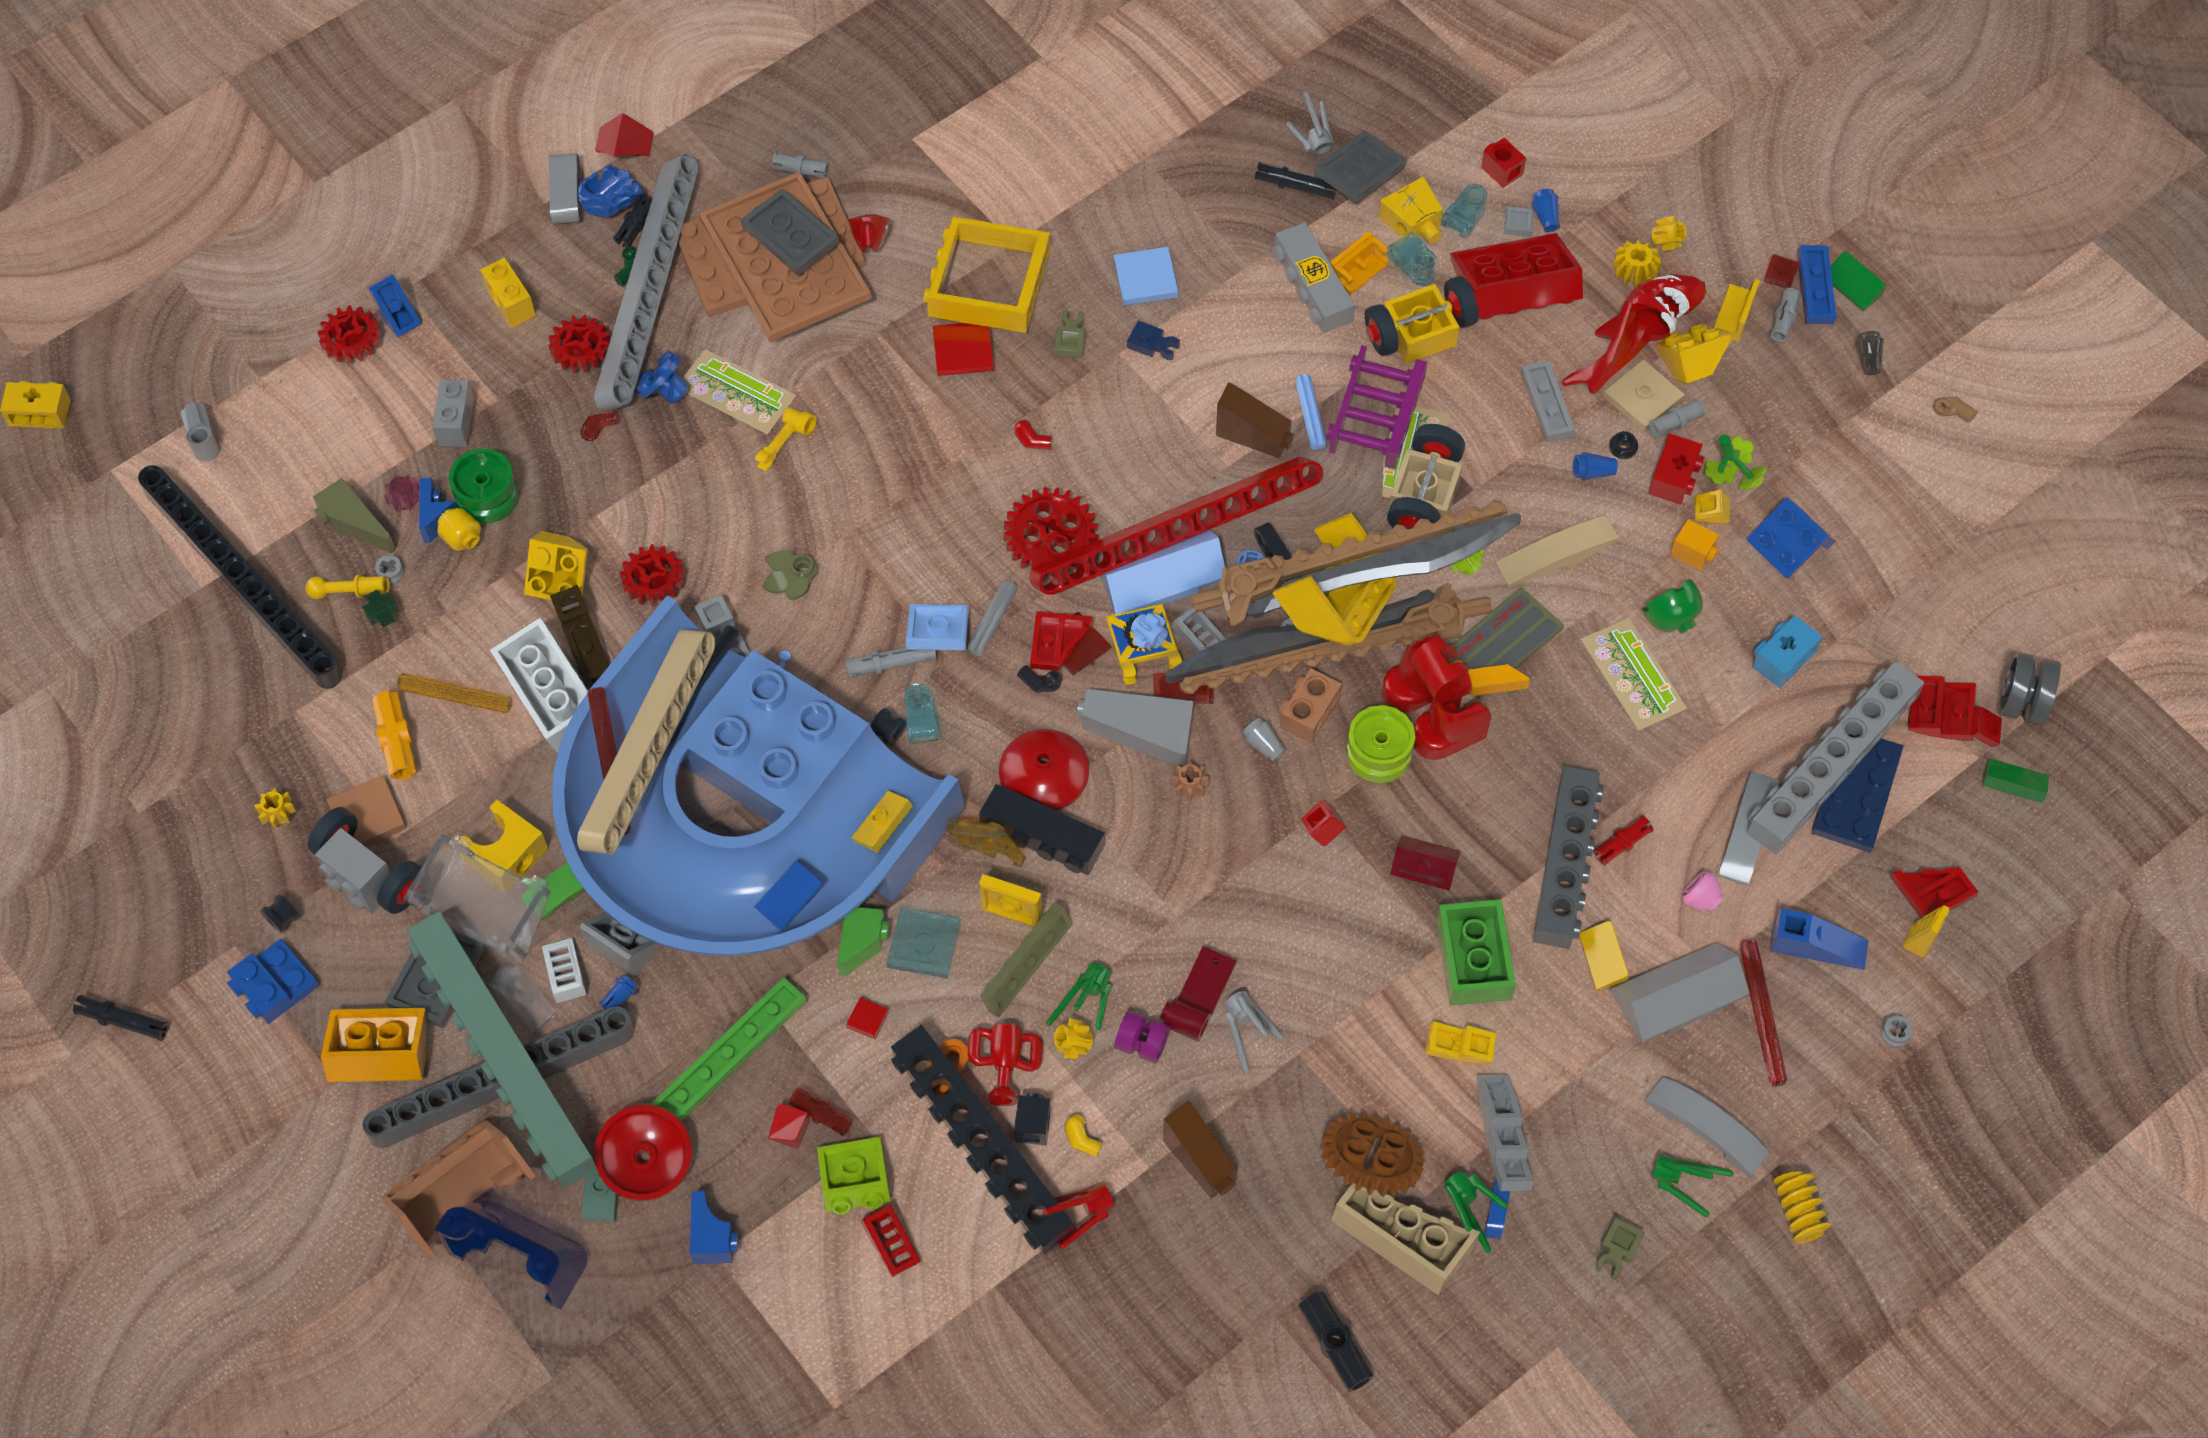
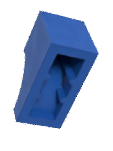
M692 1191L690 1257L693 1264L732 1263L733 1252H738L739 1248L738 1232H733L730 1222H723L711 1213L705 1191Z

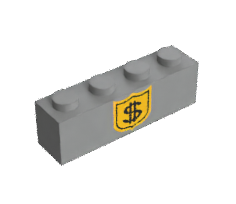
M1306 222L1275 233V245L1272 247L1273 255L1277 262H1282L1288 281L1290 283L1293 282L1296 286L1300 302L1302 304L1306 303L1309 308V315L1313 324H1318L1321 331L1326 333L1353 322L1355 305Z

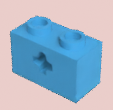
M1795 615L1787 623L1782 621L1774 630L1773 637L1768 642L1763 640L1754 651L1756 658L1752 667L1779 688L1818 651L1823 636Z

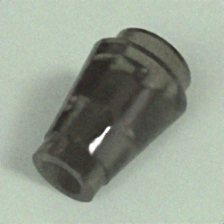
M1877 331L1860 333L1857 336L1858 340L1855 342L1864 374L1869 376L1877 375L1881 372L1884 339L1881 338L1880 333Z

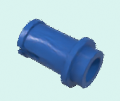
M623 975L621 978L617 977L615 979L617 983L599 1002V1005L605 1010L612 1007H621L630 995L635 996V990L638 987L636 983L626 975Z

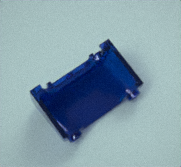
M491 1200L461 1205L447 1210L434 1229L448 1254L461 1261H464L466 1254L472 1251H480L486 1254L493 1241L528 1257L526 1270L529 1276L534 1281L544 1285L547 1291L546 1303L560 1310L588 1262L587 1254L583 1246L578 1242Z

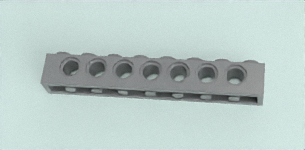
M1894 662L1887 670L1882 668L1872 681L1874 685L1870 689L1865 687L1859 693L1855 700L1857 704L1853 708L1846 707L1837 720L1839 724L1835 728L1829 726L1820 738L1821 744L1817 748L1811 746L1802 758L1804 761L1800 767L1794 765L1784 778L1786 782L1783 786L1779 787L1776 785L1766 798L1768 802L1764 807L1758 805L1748 818L1751 824L1747 834L1777 855L1918 698L1925 683L1897 662ZM1848 734H1852L1856 738L1850 737ZM1829 753L1835 754L1838 757H1833ZM1811 773H1816V774H1818V775L1821 776V777H1816V776L1812 775ZM1793 793H1798V794L1802 795L1803 797H1798V796L1794 795ZM1775 813L1783 814L1785 817H1779Z

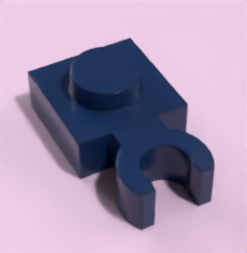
M1139 320L1127 340L1128 349L1153 357L1156 351L1166 360H1173L1174 351L1167 349L1168 347L1175 349L1180 347V340L1173 336L1164 337L1163 329Z

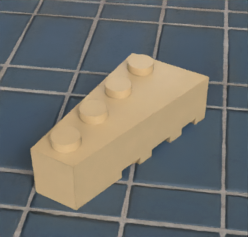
M1352 1183L1336 1204L1331 1219L1337 1226L1438 1296L1471 1253L1480 1234L1479 1231L1474 1229L1467 1232L1466 1229L1454 1225V1221L1442 1216L1439 1219L1424 1213L1422 1208L1415 1205L1407 1206L1394 1200V1197L1388 1194L1381 1197L1377 1190H1373L1371 1195H1368L1364 1187L1356 1191L1354 1183Z

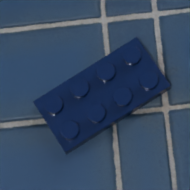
M1848 734L1850 737L1856 738L1854 735ZM1881 738L1820 806L1812 834L1871 853L1904 746Z

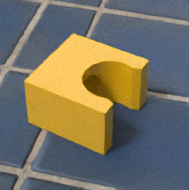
M496 799L490 806L497 826L504 830L501 838L490 845H478L472 842L469 837L462 836L455 844L463 861L508 893L548 850V846L540 830Z

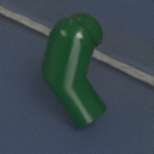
M632 246L626 247L622 251L624 268L613 276L616 283L621 287L628 282L637 252L636 248Z

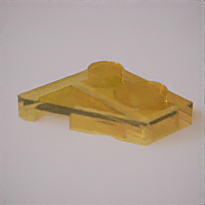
M950 819L946 827V831L959 846L978 851L994 859L997 853L1008 856L1013 866L1022 867L1026 857L1005 833V829L995 822H989L988 824L977 823L971 819H964L963 821Z

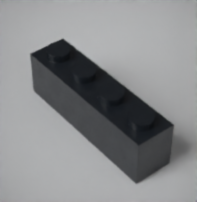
M995 784L979 812L980 827L988 834L1003 836L1009 839L1013 845L1023 849L1027 847L1036 851L1045 860L1058 861L1074 873L1082 872L1089 875L1105 847V832L998 784Z

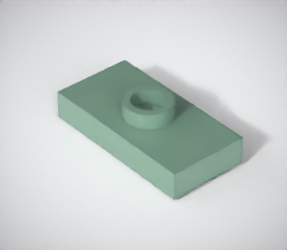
M595 1169L585 1175L581 1219L582 1221L615 1222L617 1194L612 1192L603 1183Z

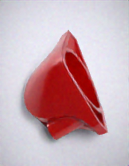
M865 214L848 219L851 233L862 253L867 252L869 247L872 248L873 252H878L887 234L889 218L877 214Z

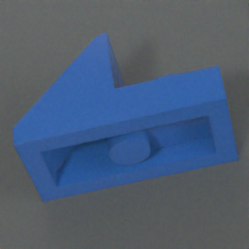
M389 274L367 287L379 308L377 310L378 314L396 337L421 324L419 317L394 274Z
M420 478L419 530L424 543H430L438 536L437 522L442 513L448 509L457 508L454 501L441 502L440 489H435L432 478Z

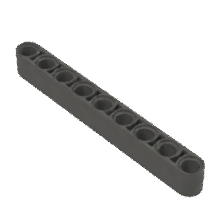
M612 1007L523 1045L531 1060H536L535 1066L542 1078L545 1079L627 1043L634 1035V1026L626 1009ZM617 1022L625 1023L620 1029H611L613 1024ZM590 1034L596 1035L592 1041L582 1042L585 1036ZM557 1048H566L564 1053L560 1055L552 1054ZM479 1064L371 1111L363 1119V1130L374 1146L378 1148L389 1147L499 1099L495 1089L500 1086L497 1081L488 1080ZM477 1086L474 1092L464 1094L467 1087ZM439 1099H447L444 1105L433 1107ZM409 1112H417L411 1120H403ZM379 1125H387L381 1133H373Z

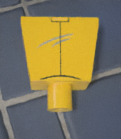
M1424 177L1380 200L1378 217L1407 242H1413L1424 236L1430 244H1434L1443 235L1442 231L1438 228L1441 225L1443 210Z

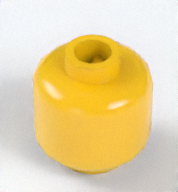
M451 508L439 517L437 533L450 548L455 551H463L465 549H472L478 544L481 525L467 510Z

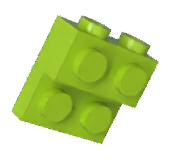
M880 1137L817 1147L826 1212L833 1211L835 1214L843 1215L848 1213L851 1208L865 1206L868 1209H877L884 1202H890Z

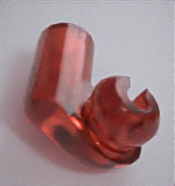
M615 411L588 416L581 427V437L586 441H593L599 436L604 427L618 424Z

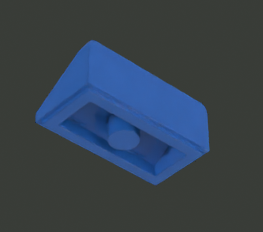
M795 860L757 902L754 908L776 928L783 929L819 889L822 882Z

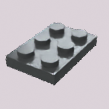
M1364 131L1318 163L1314 174L1357 203L1404 169L1407 159Z
M780 189L741 220L742 228L797 276L839 244V237L784 189Z
M452 931L471 963L476 967L486 948L484 943ZM411 953L387 996L385 1004L389 1008H425L426 1022L443 1028L453 1009L451 1005L443 1006L435 992L440 989L437 982L429 983L421 969L426 964L421 957L415 960Z

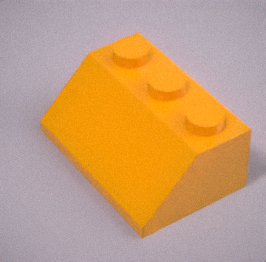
M425 1008L330 1010L321 1052V1060L327 1082L412 1081L423 1079L427 1057Z

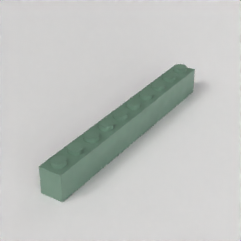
M438 911L408 928L406 931L411 941L406 944L415 960L421 957L426 964L421 969L429 983L437 982L440 987L439 990L435 991L444 1007L451 1005L455 1013L450 1015L459 1032L465 1029L468 1033L469 1038L465 1041L473 1055L477 1056L480 1054L485 1062L480 1064L488 1080L496 1079L500 1087L495 1090L504 1106L512 1105L515 1112L511 1114V1117L519 1131L526 1128L530 1135L526 1142L535 1157L539 1154L543 1156L546 1163L541 1166L549 1180L553 1182L557 1179L563 1189L595 1170L596 1166L591 1155L441 912Z

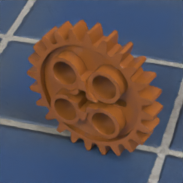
M1349 1112L1347 1119L1339 1115L1337 1121L1331 1120L1329 1127L1325 1129L1320 1149L1323 1150L1321 1158L1327 1159L1326 1168H1335L1334 1177H1345L1344 1185L1353 1182L1356 1191H1359L1362 1187L1366 1188L1368 1195H1371L1373 1190H1377L1381 1197L1385 1196L1387 1190L1393 1196H1397L1398 1190L1407 1193L1409 1187H1415L1423 1171L1425 1159L1422 1158V1154L1424 1151L1417 1148L1418 1140H1409L1410 1131H1400L1401 1124L1390 1125L1388 1117L1380 1121L1375 1113L1372 1115V1118H1367L1364 1112L1360 1113L1359 1118L1352 1112ZM1376 1138H1379L1381 1142L1372 1164L1368 1170L1364 1169Z

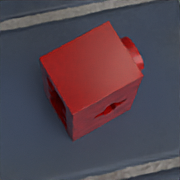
M1670 433L1652 478L1648 494L1682 505L1685 494L1691 496L1696 479L1692 478L1693 473H1699L1705 458V456L1700 455L1703 444Z

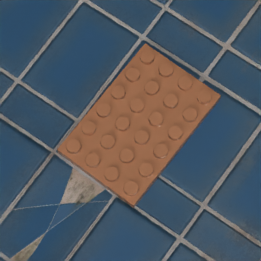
M800 172L699 213L701 223L769 342L872 299L869 288L840 239L837 246L797 276L742 228L741 220L780 189H784L835 233Z
M828 176L808 182L809 189L856 268L866 266L864 256L854 240L848 220ZM700 217L684 222L677 244L707 316L711 317L748 305L701 223Z

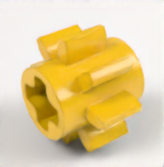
M1675 216L1656 220L1657 226L1653 227L1651 233L1654 244L1662 246L1663 252L1681 248V242L1686 239L1687 235L1685 225L1681 221H1676Z
M276 788L266 794L261 793L260 804L254 805L257 813L260 814L258 818L264 825L269 821L274 829L278 825L289 824L290 813L296 812L293 803H290L292 799L289 793L286 792L281 795Z
M1069 1018L1068 1024L1061 1023L1054 1033V1044L1058 1048L1057 1052L1064 1053V1058L1078 1060L1079 1054L1086 1055L1093 1044V1035L1089 1030L1090 1026L1083 1025L1081 1020Z

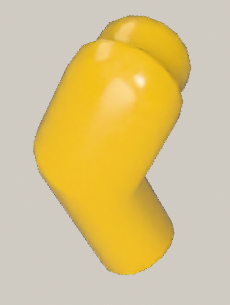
M1074 1114L1070 1116L1064 1124V1131L1069 1145L1076 1150L1097 1158L1103 1143L1087 1137L1083 1125L1085 1120L1081 1115Z

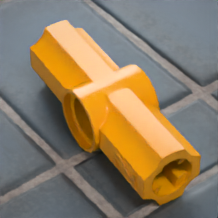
M389 690L382 691L372 698L378 722L376 732L381 749L385 753L391 779L402 781L411 778L413 774L417 773L411 749L413 744L407 720L406 718L404 719L398 693Z

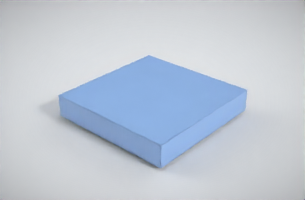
M1168 247L1114 255V265L1123 306L1178 298V288Z
M910 604L906 649L966 650L969 605Z

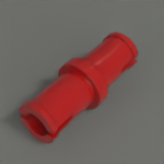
M1642 815L1625 829L1615 831L1611 839L1593 850L1595 856L1600 855L1597 860L1606 866L1608 862L1622 852L1632 850L1636 842L1654 831L1652 825L1646 826L1650 821Z

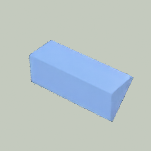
M1208 530L1100 575L1114 614H1119L1198 594L1199 587L1221 580L1225 564L1219 537L1211 530Z

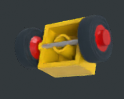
M1462 276L1447 280L1444 284L1445 300L1436 284L1385 301L1384 305L1377 304L1365 310L1366 331L1377 353L1381 356H1386L1398 350L1404 363L1408 364L1416 361V359H1422L1456 347L1459 327L1464 328L1477 323L1479 315L1475 295L1467 280Z

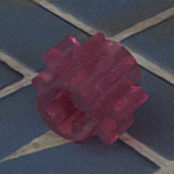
M409 475L406 477L394 476V479L389 484L384 485L387 494L384 495L387 505L393 504L396 512L399 510L411 511L415 503H419L418 482L412 483Z

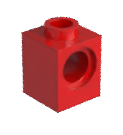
M1504 137L1496 143L1489 144L1484 149L1481 168L1504 188L1524 174L1526 157Z

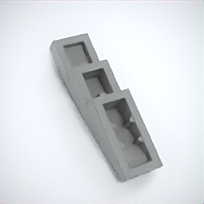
M1477 1075L1476 1080L1484 1129L1500 1191H1532L1534 1180L1526 1159L1528 1147L1521 1129L1523 1116L1509 1075Z

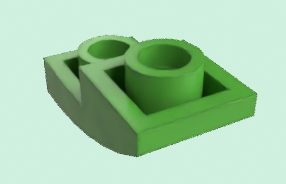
M566 863L534 885L522 897L537 918L545 920L566 901L572 902L585 889L575 877L569 863Z

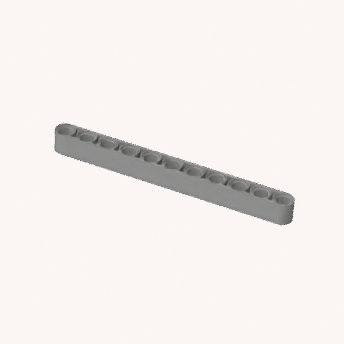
M688 153L665 162L660 171L594 394L597 407L604 412H610L629 404L633 397L698 173V164L695 158Z

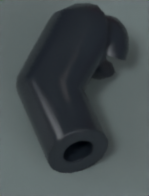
M1027 665L1023 666L1017 673V676L1036 693L1054 692L1060 688L1062 677L1057 671L1048 672L1046 676H1038Z

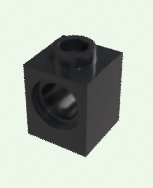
M1038 1093L1018 1096L1014 1126L1015 1142L1047 1146L1051 1115L1050 1098H1045L1044 1095Z

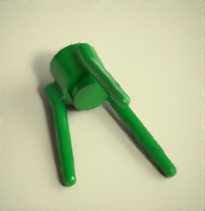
M1089 964L1085 973L1080 974L1075 985L1054 1010L1046 1024L1048 1026L1053 1024L1081 988L1082 992L1074 1006L1075 1011H1079L1088 995L1098 996L1101 993L1095 1026L1096 1030H1100L1108 995L1112 989V985L1108 983L1111 977L1110 971L1102 965Z
M1660 1154L1652 1178L1659 1180L1658 1188L1668 1191L1704 1217H1709L1710 1214L1707 1210L1673 1187L1671 1183L1678 1184L1682 1172L1713 1179V1174L1730 1177L1733 1176V1171Z
M1458 1172L1445 1182L1444 1187L1450 1195L1466 1231L1470 1232L1472 1229L1479 1231V1242L1486 1253H1491V1247L1468 1205L1477 1198L1476 1189L1480 1190L1503 1209H1507L1508 1204L1481 1183L1476 1174L1468 1177L1465 1172Z

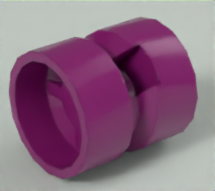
M1128 1010L1118 1029L1114 1048L1128 1054H1133L1137 1051L1139 1058L1157 1064L1166 1045L1170 1025L1154 1019L1148 1023L1145 1016ZM1144 1033L1148 1034L1146 1042L1141 1041Z

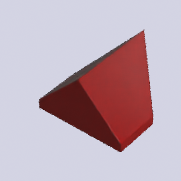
M621 113L600 127L595 151L611 156L634 155L649 157L654 133L628 115Z

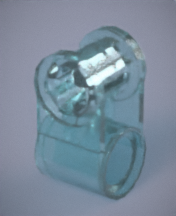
M1471 184L1465 187L1455 202L1445 211L1441 219V226L1445 228L1449 226L1459 232L1462 238H1467L1485 214L1487 203L1486 189L1479 184Z
M1410 232L1387 247L1388 256L1393 264L1399 267L1414 284L1426 286L1433 282L1435 278L1433 267L1436 264V256L1415 233Z
M923 684L910 685L904 693L909 744L939 740L936 714H934L930 690ZM921 700V703L916 704L915 701Z

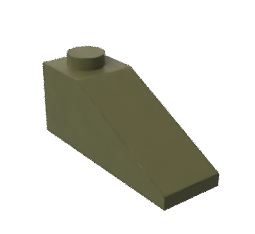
M343 478L313 496L317 506L314 512L323 524L328 522L335 531L389 553L396 550L389 533Z

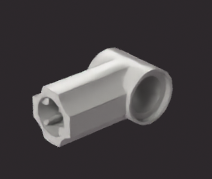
M196 402L186 404L185 408L180 411L186 429V439L197 459L200 461H210L219 454L220 446L215 439L207 409L204 404Z

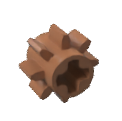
M1191 761L1183 767L1177 765V776L1171 777V785L1177 786L1176 796L1182 795L1188 798L1189 801L1197 795L1203 797V786L1209 785V777L1203 776L1204 766L1197 767Z

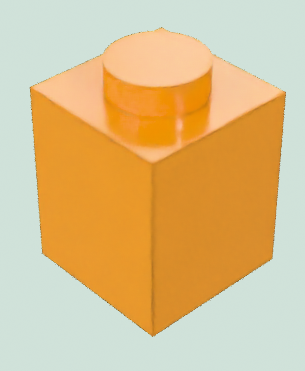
M1688 519L1675 538L1670 555L1702 571L1707 561L1712 563L1720 548L1716 546L1719 534Z

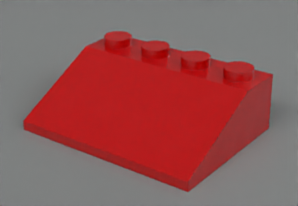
M1557 233L1450 253L1456 276L1464 277L1473 290L1478 306V318L1488 319L1493 315L1503 313L1515 314L1520 310L1530 308L1542 309L1551 304H1568L1574 300L1583 299L1582 267Z

